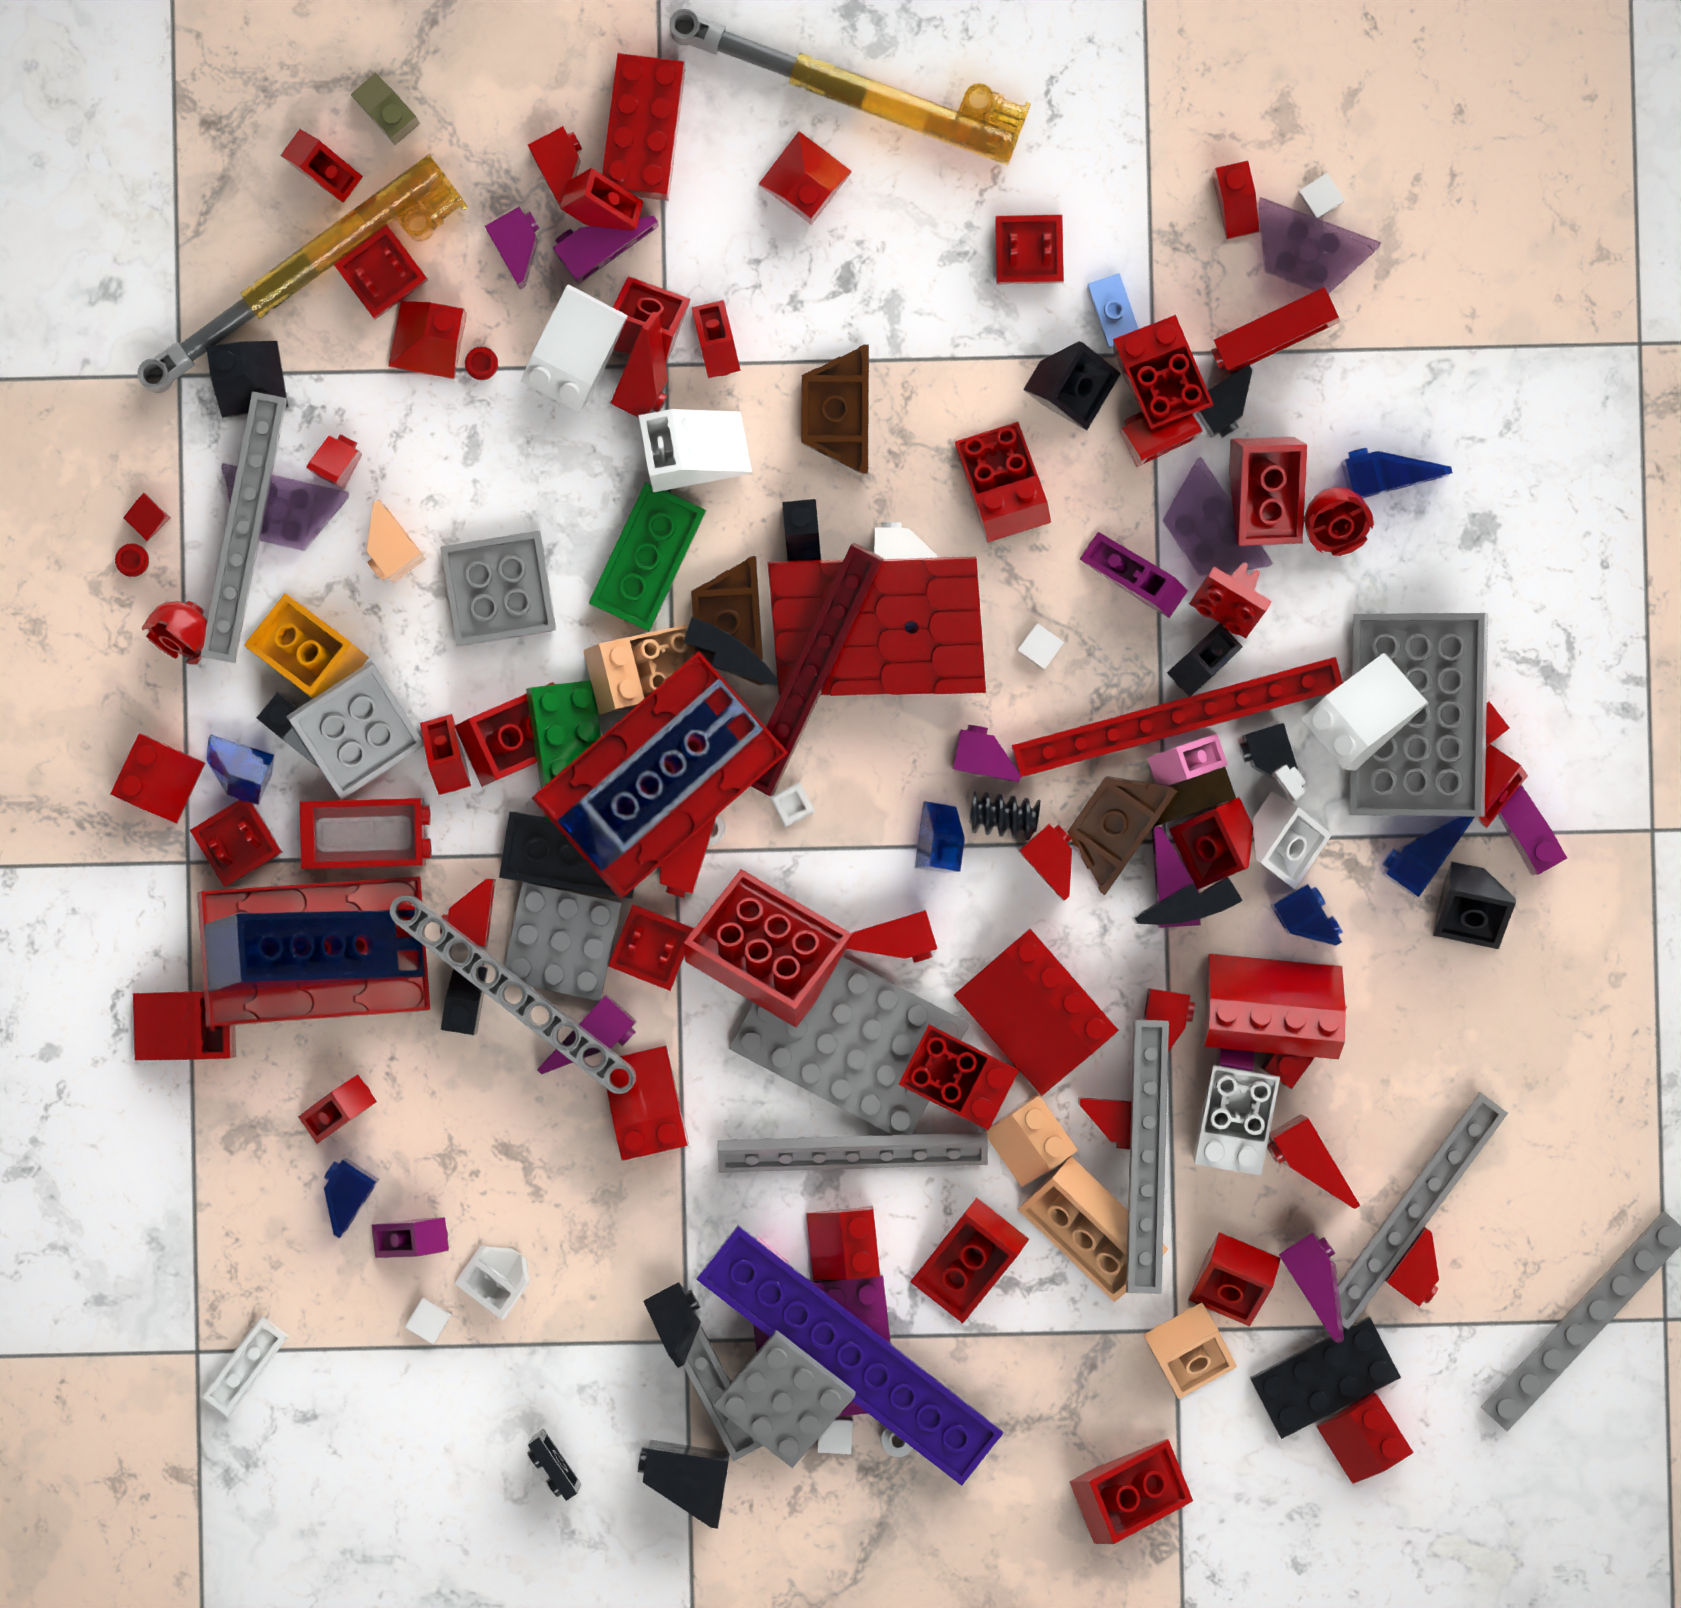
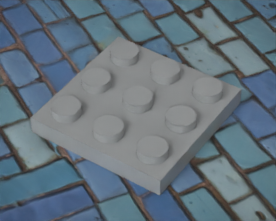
M540 530L440 547L457 647L557 631Z
M372 661L286 716L340 800H343L424 746L422 738Z
M522 882L505 967L530 987L601 1001L621 902Z
M776 1330L715 1400L713 1407L793 1468L853 1400L856 1392Z

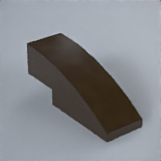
M1226 767L1170 785L1176 787L1179 791L1154 826L1236 799Z

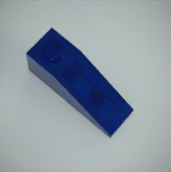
M1367 448L1348 452L1349 458L1341 462L1347 488L1358 493L1362 498L1448 477L1453 473L1451 466L1381 451L1368 453Z
M1455 817L1406 843L1398 851L1393 848L1382 863L1386 867L1382 875L1413 897H1419L1475 817Z

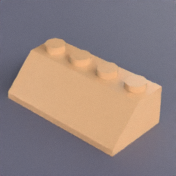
M1070 1156L1036 1188L1017 1210L1115 1302L1126 1293L1128 1210ZM1163 1244V1255H1164V1254L1166 1253V1251L1168 1250V1248Z

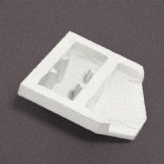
M480 1246L454 1284L504 1321L530 1283L527 1259L512 1248Z

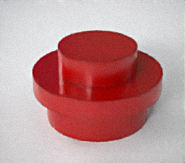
M476 347L467 354L465 369L472 378L487 380L497 372L498 358L491 349Z
M126 544L117 551L115 564L123 575L137 577L147 570L149 555L138 544Z

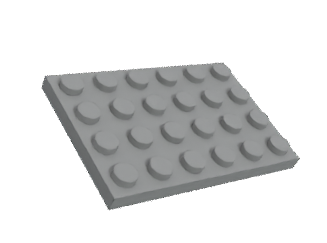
M1487 613L1353 614L1352 676L1381 654L1386 653L1429 703L1356 771L1350 770V815L1484 817L1488 651Z
M841 956L817 1001L797 1028L753 1003L729 1049L891 1135H912L929 1100L898 1084L924 1032L930 1024L962 1040L970 1023Z

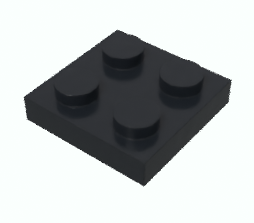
M542 1429L532 1436L528 1443L530 1451L527 1454L537 1469L544 1468L549 1476L546 1482L555 1496L559 1497L562 1495L567 1501L578 1493L581 1482L546 1431Z

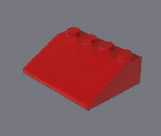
M740 869L683 942L686 963L797 1028L817 1001L851 941L852 933Z
M1031 929L1022 934L954 994L957 1000L1041 1096L1119 1031Z
M1220 954L1208 955L1204 1047L1339 1060L1345 1043L1346 1023L1342 966Z

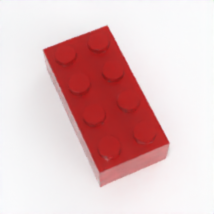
M617 53L602 175L636 197L669 201L686 71L685 63L678 60Z

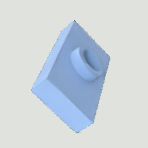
M1120 273L1088 283L1087 286L1107 346L1111 348L1113 347L1114 338L1138 330Z

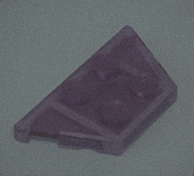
M1260 197L1257 203L1265 273L1310 290L1317 291L1325 287L1328 294H1330L1380 247L1381 242L1265 198Z
M1201 457L1198 458L1162 520L1169 533L1199 576L1208 575L1214 566L1225 573L1235 572L1242 563L1248 564L1247 570L1271 566L1273 562L1261 545H1237L1232 502Z
M222 463L221 469L226 481L229 503H231L238 466ZM272 475L259 541L305 551L348 500L350 493Z

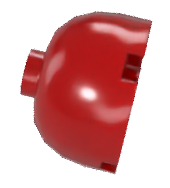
M1333 487L1323 490L1314 496L1308 504L1304 516L1306 533L1312 545L1321 553H1323L1322 550L1331 552L1332 556L1349 554L1363 546L1368 540L1366 535L1370 527L1373 529L1374 526L1373 515L1369 506L1358 493L1348 488Z
M171 601L157 606L141 627L142 631L145 629L149 630L146 636L148 640L174 659L178 657V653L188 657L185 662L187 664H198L201 660V651L205 643L207 619L203 616V609L191 601L186 603Z

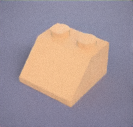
M380 500L374 502L367 544V552L372 559L367 563L382 580L388 578L395 583L426 558L389 509Z
M1038 1093L994 1123L989 1131H983V1133H987L989 1142L1021 1187L1050 1171L1078 1151Z
M1202 1302L1186 1309L1182 1314L1157 1325L1153 1330L1143 1335L1178 1399L1237 1367L1218 1328Z

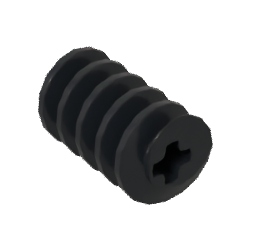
M973 791L969 820L972 833H977L980 825H984L985 834L990 835L995 826L997 827L999 837H1003L1007 828H1010L1013 839H1016L1020 831L1024 830L1025 839L1030 841L1033 833L1037 830L1041 800H1037L1034 807L1031 808L1029 798H1024L1021 805L1018 806L1016 796H1011L1007 804H1004L1002 794H998L994 802L991 803L988 792H984L982 798L978 801L976 791Z

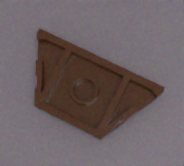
M864 344L858 347V349L842 357L839 356L827 364L802 375L801 444L863 475H868L869 344Z
M751 556L730 570H726L716 576L711 581L692 590V614L694 618L710 623L729 633L750 648L763 661L756 556ZM695 648V654L700 651L712 665L715 654ZM738 676L759 686L764 685L763 683Z
M1106 776L1067 831L1074 845L1079 848L1083 862L1087 869L1090 868L1099 885L1098 889L1103 895H1106L1179 789L1173 786Z

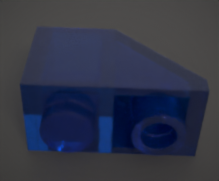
M927 801L923 802L914 868L942 873L961 871L965 837L957 807Z
M1304 884L1270 904L1287 934L1334 946L1342 943L1338 936L1343 933L1334 916L1328 918L1321 906L1326 903L1316 887L1311 889L1308 884Z

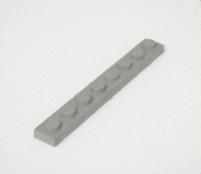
M252 392L206 625L205 643L201 651L202 657L236 663L287 399L258 392Z
M1133 1020L1126 1293L1162 1294L1169 1021Z
M1478 1093L1338 1283L1342 1325L1348 1330L1507 1116L1508 1112L1482 1093Z
M970 1132L956 1134L936 1133L921 1135L718 1140L719 1173L988 1165L987 1133Z
M1663 1211L1481 1408L1508 1432L1681 1246V1226L1668 1213Z

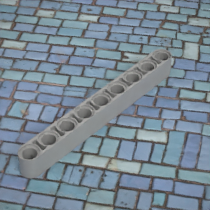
M401 896L392 902L390 915L397 925L609 1091L622 1094L633 1087L636 1082V1073L629 1063L414 896ZM404 901L411 902L415 907V915L408 921L402 919L398 913V908ZM430 922H436L441 926L442 935L437 941H431L425 935V928ZM456 943H463L468 948L469 956L464 962H458L452 957L451 951ZM483 964H489L495 969V978L491 983L481 981L478 976V970ZM509 985H516L522 991V998L517 1004H512L505 998V990ZM535 1006H543L549 1012V1019L543 1025L537 1024L532 1020L531 1012ZM564 1026L570 1027L575 1031L576 1039L572 1045H564L558 1039V1032ZM593 1047L601 1051L603 1059L600 1065L591 1066L587 1064L584 1054L588 1048ZM618 1068L626 1070L629 1074L628 1085L624 1087L614 1085L611 1080L613 1070Z

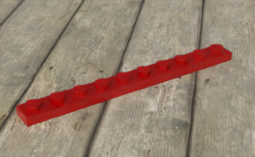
M1333 657L1011 746L1021 778L1329 694L1343 684L1337 659Z

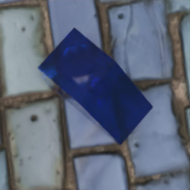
M211 734L208 739L206 760L225 793L240 801H248L259 805L272 776L275 755Z
M347 1158L342 1159L340 1164L334 1161L324 1176L328 1180L324 1187L332 1230L334 1236L339 1239L344 1236L380 1180Z

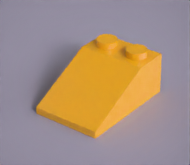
M284 593L244 644L247 649L312 699L362 667L369 659L352 642L286 593Z

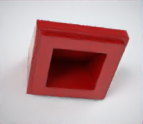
M145 493L136 500L123 517L147 542L171 518Z

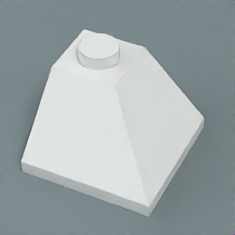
M881 522V528L874 529V553L884 559L939 557L909 528H901V522Z
M1274 792L1270 793L1253 818L1256 860L1295 890L1332 834L1301 808Z

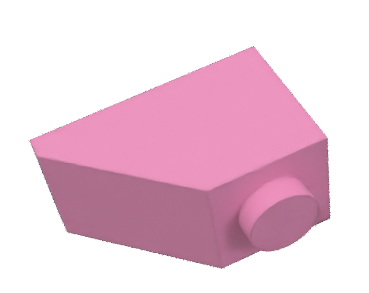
M1217 734L1147 758L1156 784L1167 786L1228 765Z

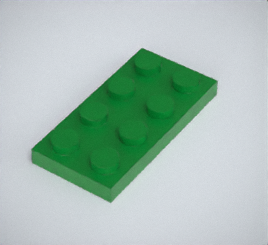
M645 482L590 598L589 604L650 632L706 514V510L664 490L653 492L652 485Z
M591 680L526 689L541 789L601 737L597 704ZM545 814L546 822H550L551 820Z

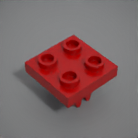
M1062 215L995 216L996 285L1064 282Z
M388 225L334 264L375 320L428 281V278Z
M1242 563L1230 576L1214 566L1192 597L1189 605L1196 608L1201 615L1212 618L1224 625L1229 632L1246 639L1272 602L1254 591L1260 572L1259 570H1254L1249 575L1246 573L1248 564Z
M249 795L244 796L190 829L191 834L224 887H228L283 853Z
M632 904L608 967L671 991L684 959L683 942L694 928Z

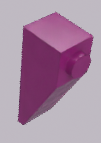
M654 216L639 218L637 229L633 231L595 226L582 227L575 232L569 229L556 238L557 245L553 247V250L579 285L658 228L659 224Z
M1100 532L1096 534L1080 558L1083 563L1168 618L1171 617L1188 592L1174 576Z
M1521 784L1499 812L1498 816L1531 875H1539L1568 858L1552 829Z
M1161 826L1152 828L1156 903L1189 883H1193ZM1201 920L1158 925V928L1201 925Z
M605 995L579 1023L581 1027L608 1048L614 1047L617 1043L623 1047L636 1033L632 1028L636 1021L608 995ZM574 1030L562 1044L572 1045L576 1039ZM593 1047L588 1048L584 1054V1058L600 1053L601 1051ZM555 1049L537 1071L542 1075L573 1062Z
M1311 1233L1280 1253L1279 1256L1332 1339L1340 1343L1344 1340L1336 1264L1331 1258L1335 1251L1325 1237L1319 1239L1314 1233Z

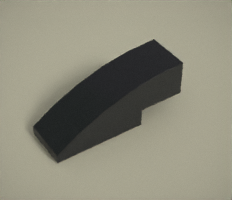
M691 617L684 639L685 645L715 654L712 666L716 669L777 688L779 682L777 677L750 648L720 628Z
M1229 877L1222 879L1201 893H1198L1193 883H1189L1132 919L1135 924L1162 925L1183 923L1219 913L1243 900Z

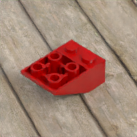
M1176 315L1113 339V352L1150 430L1214 406Z
M1019 422L955 441L987 543L1051 523L1048 502Z
M204 991L133 993L135 1060L236 1057L235 1025L206 1027Z
M929 1024L898 1085L989 1131L1019 1070Z

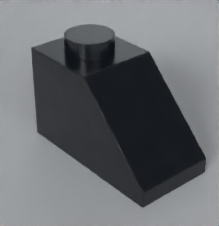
M1249 364L1209 389L1208 392L1214 406L1195 413L1211 438L1218 433L1224 438L1239 428L1236 422L1243 416L1252 375V368Z
M816 499L782 502L787 561L821 560Z
M1219 623L1182 657L1167 674L1190 697L1210 680L1243 646Z
M1284 723L1242 735L1244 742L1239 743L1240 752L1244 762L1250 761L1253 769L1274 780L1276 779L1272 773L1283 765H1287L1289 769L1295 767L1298 770Z
M480 967L478 976L481 981L486 983L488 968ZM454 968L446 994L440 1030L476 1035L484 992Z
M678 1282L643 1301L668 1356L677 1368L685 1364L701 1324L696 1312L701 1307L692 1290L686 1292Z

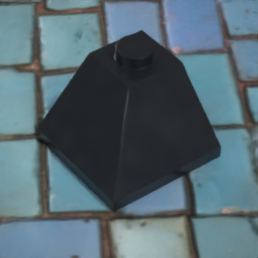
M245 341L206 347L211 381L222 418L248 414L252 392L287 399L278 341Z
M1078 341L1041 360L1023 390L1045 407L1077 426L1088 430L1121 373L1083 342Z
M1451 861L1441 891L1433 936L1499 949L1513 913L1516 898L1484 868Z

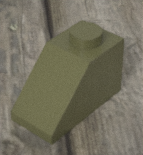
M376 73L351 94L352 98L394 145H397L420 124L416 115Z

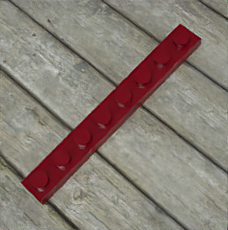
M856 543L851 544L766 726L788 752L751 785V787L770 797L774 795L884 560L883 557Z

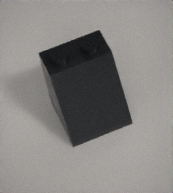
M650 1440L648 1448L642 1447L637 1472L644 1473L642 1482L704 1524L718 1529L730 1457L729 1452Z

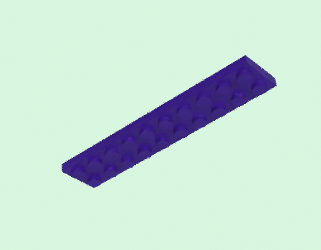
M740 1225L735 1227L697 1275V1281L769 1337L776 1330L852 1388L856 1392L852 1400L854 1403L961 1486L1002 1436L1003 1431Z

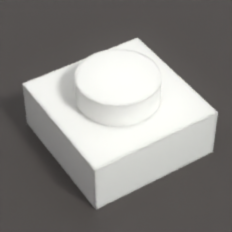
M1283 765L1272 773L1291 801L1306 793L1302 787L1306 782L1295 767L1289 769L1287 765Z

